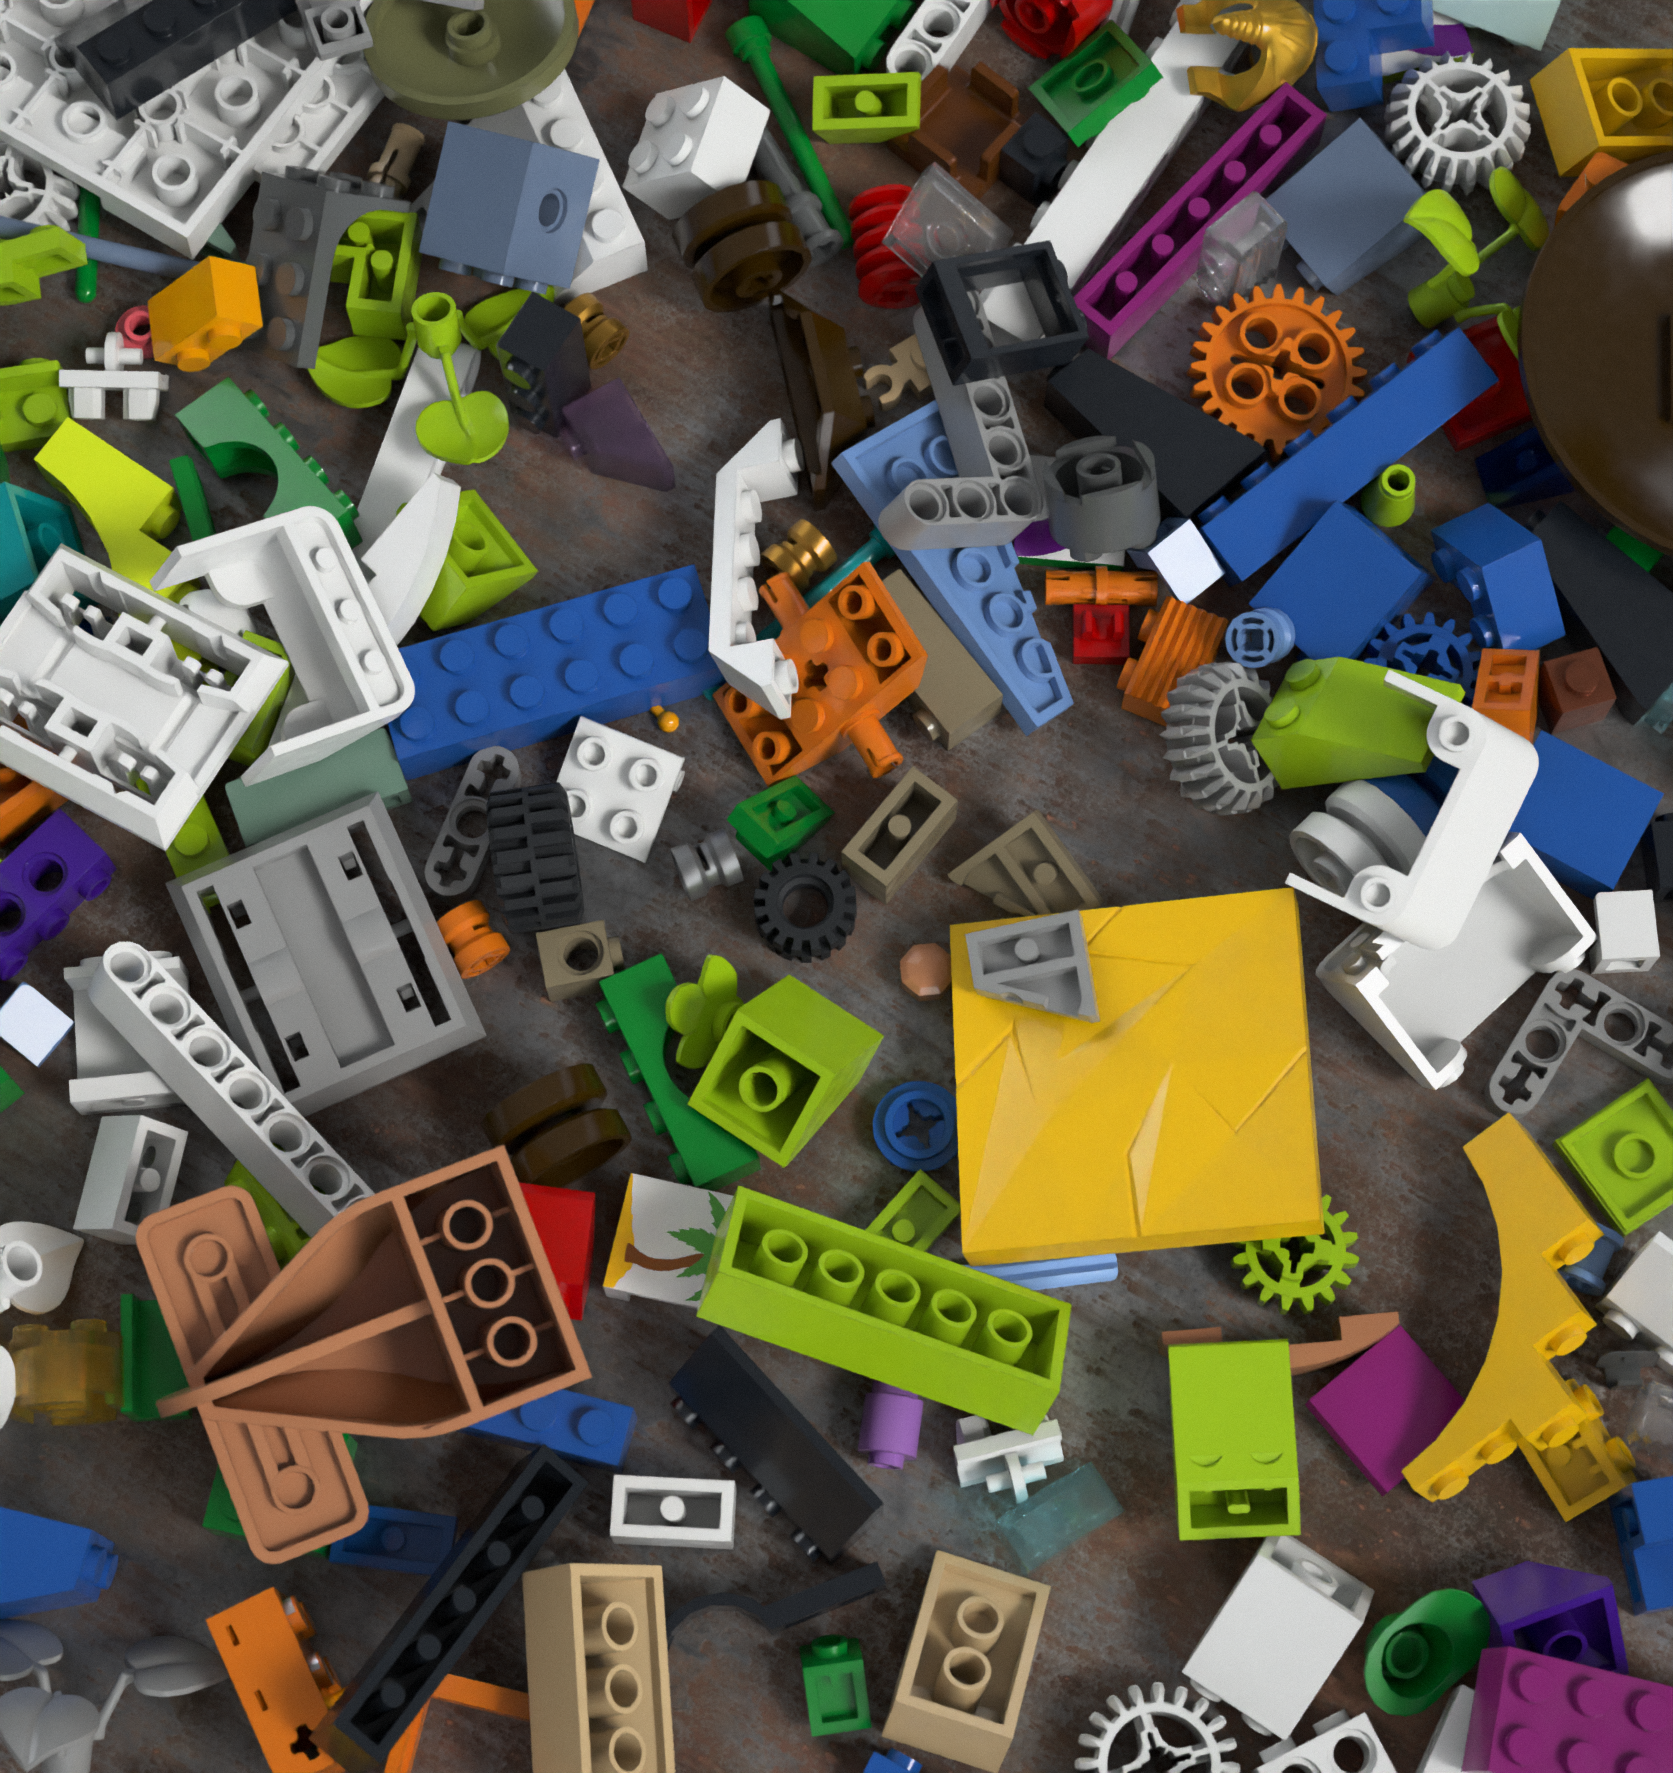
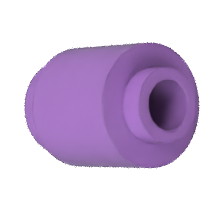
M873 1380L872 1391L865 1394L857 1449L858 1452L869 1455L868 1465L883 1469L902 1470L904 1460L916 1459L924 1404L923 1401L918 1400L919 1395Z

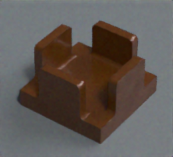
M978 61L971 68V75L958 65H955L948 73L945 67L938 64L921 82L920 129L887 140V148L970 211L999 179L1001 149L1028 121V118L1018 110L1019 90L981 61Z

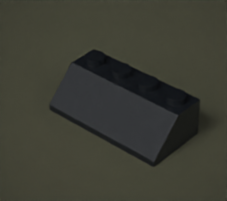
M118 0L54 40L59 50L116 120H119L296 11L295 0Z
M720 1325L717 1326L670 1380L669 1386L676 1398L669 1405L690 1429L694 1430L701 1424L716 1440L709 1449L728 1471L733 1474L741 1467L756 1484L749 1493L772 1518L780 1511L796 1528L789 1535L790 1538L812 1562L822 1556L831 1566L883 1518L884 1503Z

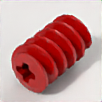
M887 184L873 187L854 197L848 205L849 218L853 222L851 224V237L855 241L853 244V255L858 261L855 265L856 277L860 281L858 284V296L864 303L872 307L902 309L920 303L915 287L925 274V271L920 265H916L922 259V249L917 245H913L920 239V231L916 226L911 225L917 220V210L910 206L915 200V192L910 186Z

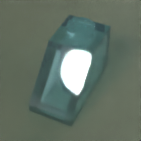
M1090 1461L1044 1487L995 1520L993 1530L1025 1578H1028L1124 1513L1125 1510Z

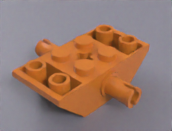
M863 562L812 608L808 607L792 581L790 573L784 572L775 575L766 581L771 589L767 585H762L758 591L783 628L775 642L785 660L792 659L797 670L799 688L797 693L792 694L791 718H777L727 682L712 696L768 787H772L845 750L852 743L870 770L872 778H879L896 769L892 762L897 766L903 762L904 758L895 748L879 720L919 687L928 654L870 562Z

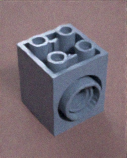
M448 121L419 252L439 257V269L471 276L472 267H474L473 276L502 286L513 287L514 283L516 288L540 294H546L548 284L570 289L600 159Z

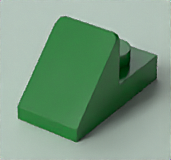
M794 775L738 803L726 820L737 830L736 839L769 871H772V863L778 859H781L782 863H786L789 860V854L796 853L830 821L835 812Z

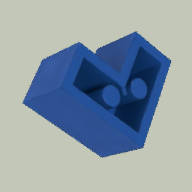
M1313 0L1314 21L1318 27V44L1315 51L1317 90L1331 112L1383 105L1382 54L1434 46L1432 0Z
M1489 502L1430 530L1436 549L1431 554L1434 569L1443 582L1452 583L1462 591L1465 598L1471 603L1474 618L1470 619L1469 625L1474 639L1481 648L1536 650L1566 635L1543 544L1539 537Z
M1673 1476L1631 1483L1607 1498L1634 1616L1673 1610Z

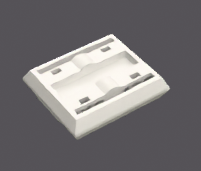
M61 543L29 590L24 591L0 626V724L2 725L0 726V763L166 851L274 689L289 663L285 659ZM74 591H77L121 615L116 623L112 625L105 620L100 609L89 605L86 610L78 607L80 600L72 594ZM83 618L91 624L94 636L78 626ZM171 639L240 677L234 686L231 687L227 685L223 674L215 669H210L207 674L200 671L201 663L192 657L187 656L184 662L179 660ZM205 681V682H207L210 686L203 685L202 682ZM18 713L25 718L29 731L12 722ZM139 776L148 784L151 796L133 787ZM113 784L126 791L116 793Z

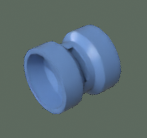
M1264 607L1242 613L1233 619L1227 628L1225 642L1227 651L1234 661L1241 663L1244 667L1258 668L1277 662L1287 656L1294 646L1296 634L1294 624L1287 614L1277 608Z

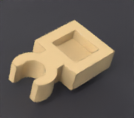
M916 333L889 349V359L893 365L873 366L865 372L863 378V386L866 390L878 383H885L891 387L888 393L878 398V407L882 412L895 408L900 403L903 392L909 388L912 389L919 400L933 392Z

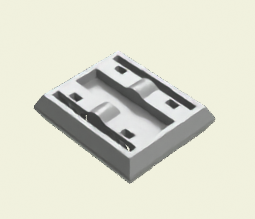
M378 791L165 883L236 1046L303 1117L347 1100L487 1037ZM364 828L367 829L390 884L395 889L407 916V919L391 926L350 834ZM355 855L363 875L348 881L340 861L347 871L357 866L354 859ZM214 893L218 896L256 984L242 991L230 967L225 949L214 931V924L203 901V898ZM229 909L233 912L236 919L248 914L251 924L237 929ZM410 932H414L424 954L427 967L451 1019L436 1027L397 942V938ZM412 984L421 1006L414 1007L406 1012L398 992L403 1000L415 996L411 987ZM262 998L300 1084V1087L289 1092L286 1091L279 1073L274 1068L271 1054L247 1006L248 1003ZM286 1040L290 1042L293 1049L305 1044L309 1054L295 1062Z

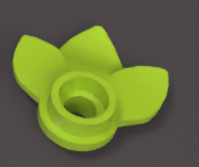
M707 955L697 984L686 982L676 986L666 1000V1020L673 1030L683 1035L677 1049L676 1062L686 1068L698 1069L707 1065L713 1057L736 1011L745 1005L742 999L737 996L736 971L726 959L718 955Z

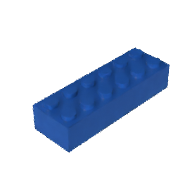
M695 564L399 648L398 650L413 679L415 695L411 705L399 717L390 721L388 727L405 780L408 781L470 763L472 757L479 750L489 747L501 746L512 751L574 733L580 716L600 724H605L650 711V708L660 705L664 707L703 695L702 691L723 686L727 681L708 651L710 612Z

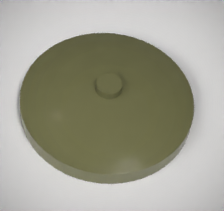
M374 0L365 18L374 46L363 49L374 82L384 95L400 107L435 119H476L492 116L517 107L532 99L552 84L565 69L574 53L579 35V21L574 0H484V8L475 11L422 0Z

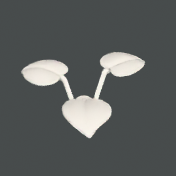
M19 1221L1 1225L0 1313L10 1307V1303L24 1312L35 1315L45 1314L59 1306L69 1290L73 1269L83 1247L84 1239L67 1231L40 1223ZM0 1345L1 1429L14 1403L17 1378L10 1354Z

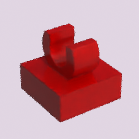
M1073 604L1072 664L1125 665L1128 657H1130L1129 605Z

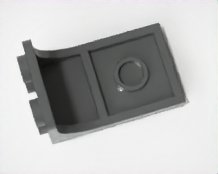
M286 165L285 174L262 171L258 200L253 210L254 226L250 250L245 264L255 266L263 327L245 338L238 347L294 367L315 369L333 258L340 238L346 229L362 215L376 210L409 213L411 202L394 197V186L362 181L363 177L330 171V176L321 175L317 170L293 165Z

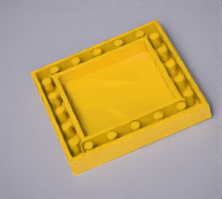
M1294 887L1079 911L1083 918L1100 1021L1095 1023L980 996L973 986L965 934L1059 913L950 925L962 1254L970 1267L1325 1234L1299 907Z

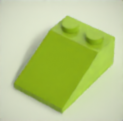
M1340 656L1319 660L1305 659L1293 663L1286 672L1281 686L1270 706L1265 710L1264 716L1251 741L1282 789L1426 772L1434 756L1427 742V728L1435 710L1385 687L1384 678L1388 670H1391L1460 703L1465 695V691L1460 684Z

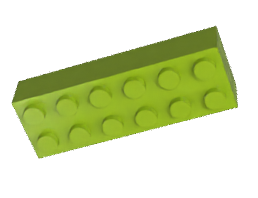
M738 1186L716 1231L696 1317L1034 1435L1060 1392L1072 1304Z

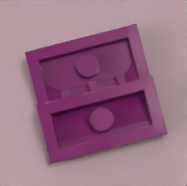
M1399 1325L1304 1405L1383 1497L1405 1478L1401 1471L1439 1437L1465 1400L1403 1327Z

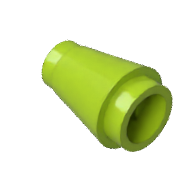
M1401 464L1392 465L1364 486L1360 502L1364 514L1370 521L1383 527H1395L1403 524L1411 517L1415 508V476L1410 468Z

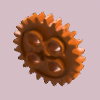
M1276 284L1270 298H1265L1260 287L1254 286L1249 295V303L1238 293H1235L1229 301L1230 311L1220 305L1216 306L1211 315L1214 324L1203 322L1197 333L1204 341H1195L1190 349L1189 354L1200 361L1191 363L1187 370L1188 377L1202 380L1195 384L1189 393L1190 398H1206L1207 401L1200 411L1209 416L1215 415L1218 421L1253 439L1262 447H1269L1273 462H1278L1284 451L1283 448L1307 429H1310L1316 436L1331 423L1325 415L1352 395L1357 402L1361 401L1365 392L1355 386V384L1361 383L1367 375L1366 369L1352 366L1364 354V348L1347 346V343L1356 332L1355 328L1338 330L1335 326L1342 312L1337 310L1328 316L1321 313L1324 304V297L1322 296L1318 297L1310 306L1305 304L1304 288L1301 287L1297 289L1292 299H1286L1281 284ZM1253 331L1263 334L1268 339L1270 347L1260 349L1252 346L1247 341L1245 333ZM1310 347L1316 350L1321 357L1322 363L1309 364L1300 357L1298 348ZM1236 357L1241 364H1233L1230 358ZM1271 366L1281 368L1280 377L1283 378L1282 380L1273 378L1274 370ZM1241 381L1249 384L1254 389L1256 398L1243 399L1237 396L1232 389L1231 383ZM1313 382H1321L1323 384V388L1318 389V387ZM1297 397L1301 399L1307 406L1308 414H1294L1286 407L1284 398Z

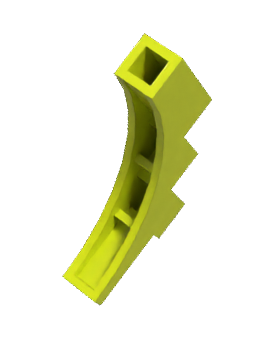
M67 417L33 460L44 480L74 504L100 536L108 553L112 570L154 591L149 581L172 553L156 541L158 538L164 539L170 535L180 519V511L182 509L174 488ZM198 578L154 592L178 604L185 595L199 590L201 583ZM171 639L179 660L184 662L187 656H190L201 663L200 671L207 674L210 669H215L219 672V665ZM202 682L203 685L210 686L207 682Z

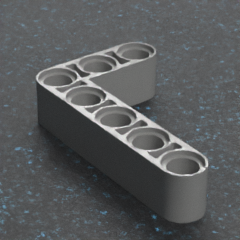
M976 290L967 292L988 348L996 347L978 292ZM920 306L913 317L914 329L959 478L919 479L912 481L881 511L878 519L879 530L883 538L890 545L907 551L1002 546L1009 544L1042 513L1043 498L1006 378L1002 376L953 386L922 306Z

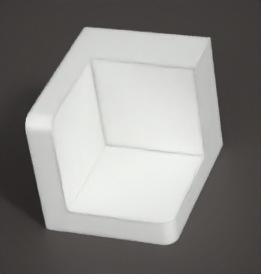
M1652 890L1598 893L1593 900L1598 940L1589 951L1591 974L1649 971L1660 957Z

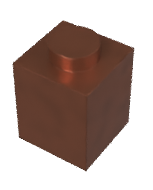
M1598 647L1545 661L1539 670V704L1551 735L1604 720L1616 700L1614 689Z

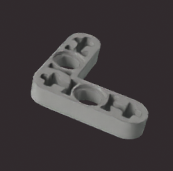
M1576 969L1567 973L1560 971L1548 981L1488 1080L1485 1088V1101L1489 1109L1500 1118L1508 1112L1517 1120L1525 1117L1540 1100L1577 1036L1654 1082L1662 1085H1673V1066L1670 1069H1666L1660 1064L1663 1055L1650 1046H1647L1642 1055L1634 1051L1645 1038L1648 1029L1655 1033L1648 1043L1659 1050H1666L1670 1044L1673 1045V1025L1582 971ZM1571 985L1579 990L1576 999L1591 1009L1597 999L1605 1003V1005L1595 1015L1592 1025H1589L1583 1020L1591 1011L1575 1003L1569 1010L1563 1008L1559 1004L1562 995L1555 989L1565 991ZM1612 1013L1627 1015L1634 1024L1635 1033L1633 1038L1628 1041L1619 1042L1607 1035L1604 1029L1606 1016ZM1534 1030L1548 1032L1556 1042L1557 1050L1555 1055L1548 1059L1534 1057L1526 1047L1525 1039L1527 1034ZM1514 1057L1518 1063L1511 1062V1058ZM1523 1066L1525 1069L1532 1071L1520 1091L1521 1095L1527 1098V1101L1518 1098L1512 1105L1508 1104L1502 1099L1505 1090L1498 1084L1500 1082L1504 1085H1509ZM1535 1073H1541L1543 1075L1542 1079H1539Z

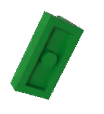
M134 1293L121 1294V1413L133 1422L192 1419V1408L161 1418L156 1406V1400L189 1387L158 1301H141Z

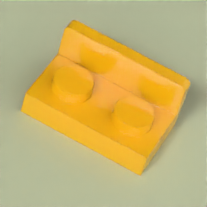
M1574 1378L1566 1380L1565 1383L1589 1415V1417L1578 1424V1432L1566 1443L1555 1448L1547 1447L1543 1451L1537 1449L1523 1437L1516 1441L1565 1522L1637 1481L1631 1470L1636 1467V1462L1629 1448L1620 1437L1615 1436L1611 1438L1599 1417L1604 1415V1411L1596 1395L1586 1384L1579 1387Z

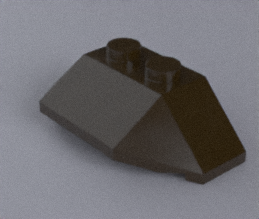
M779 289L768 291L769 317L797 438L802 446L805 461L804 469L814 512L825 510L844 483L831 463L840 453L867 439V429L875 427V417L870 396H860L856 379L864 378L859 348L857 345L848 347L845 331L842 326Z

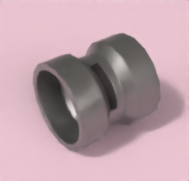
M723 828L707 834L704 842L694 846L683 843L670 849L675 868L690 901L706 896L709 889L716 885L722 884L729 887L744 881L738 859ZM702 861H704L705 866L707 868L706 871L703 868V865L701 863Z

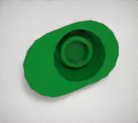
M1445 1588L1431 1591L1413 1602L1403 1612L1387 1615L1378 1621L1367 1635L1364 1646L1365 1666L1363 1672L1365 1687L1374 1704L1391 1715L1406 1717L1423 1712L1469 1671L1481 1657L1482 1649H1486L1490 1637L1489 1615L1482 1602L1467 1591Z

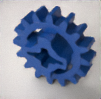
M1427 612L1422 624H1416L1413 617L1408 613L1404 614L1400 630L1387 622L1380 634L1382 640L1371 639L1366 652L1372 658L1364 659L1363 662L1413 674L1419 672L1421 668L1427 669L1431 672L1427 677L1460 684L1465 691L1461 703L1472 708L1474 689L1478 676V671L1474 669L1480 665L1482 652H1468L1467 648L1471 643L1473 635L1469 632L1456 637L1452 633L1455 627V620L1450 618L1441 628L1435 626L1434 614L1431 612ZM1414 642H1425L1413 646L1409 644ZM1447 653L1455 662L1457 669L1451 667Z

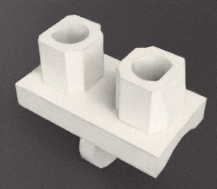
M108 332L104 348H86L87 364H104L105 371L59 370V386L68 389L71 416L74 419L105 420V391H123L124 420L156 421L160 392H169V375H161L160 372L124 371V365H142L143 350L142 348H124V341L120 332Z
M977 1415L956 1421L957 1445L953 1446L956 1473L961 1488L986 1482L989 1493L1011 1488L1016 1504L1027 1502L1026 1484L1046 1479L1044 1466L1064 1461L1061 1447L1062 1434L1057 1419L1049 1421L1047 1415L1043 1418L1034 1435L1013 1428L1012 1431L992 1436L987 1419Z

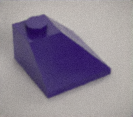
M1526 1561L1472 1581L1474 1595L1482 1602L1489 1615V1648L1509 1646L1623 1675L1629 1674L1614 1587L1608 1577Z

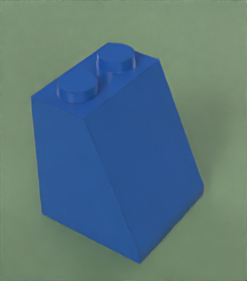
M1336 500L1249 602V605L1253 609L1264 607L1277 608L1289 616L1294 624L1296 634L1294 644L1301 649L1300 653L1296 656L1298 661L1305 659L1319 660L1339 656L1358 661L1366 653L1371 639L1381 638L1380 634L1384 625L1387 622L1393 625L1431 586L1437 577L1355 507Z
M0 1507V1620L97 1602L101 1588L108 1590L116 1573L118 1555L112 1553L115 1543L91 1529Z

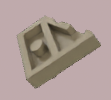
M1038 809L947 874L956 884L960 886L965 884L993 899L992 903L1010 913H1019L1025 917L1063 913L1077 909L1079 911L1097 908L1104 902L1101 895Z

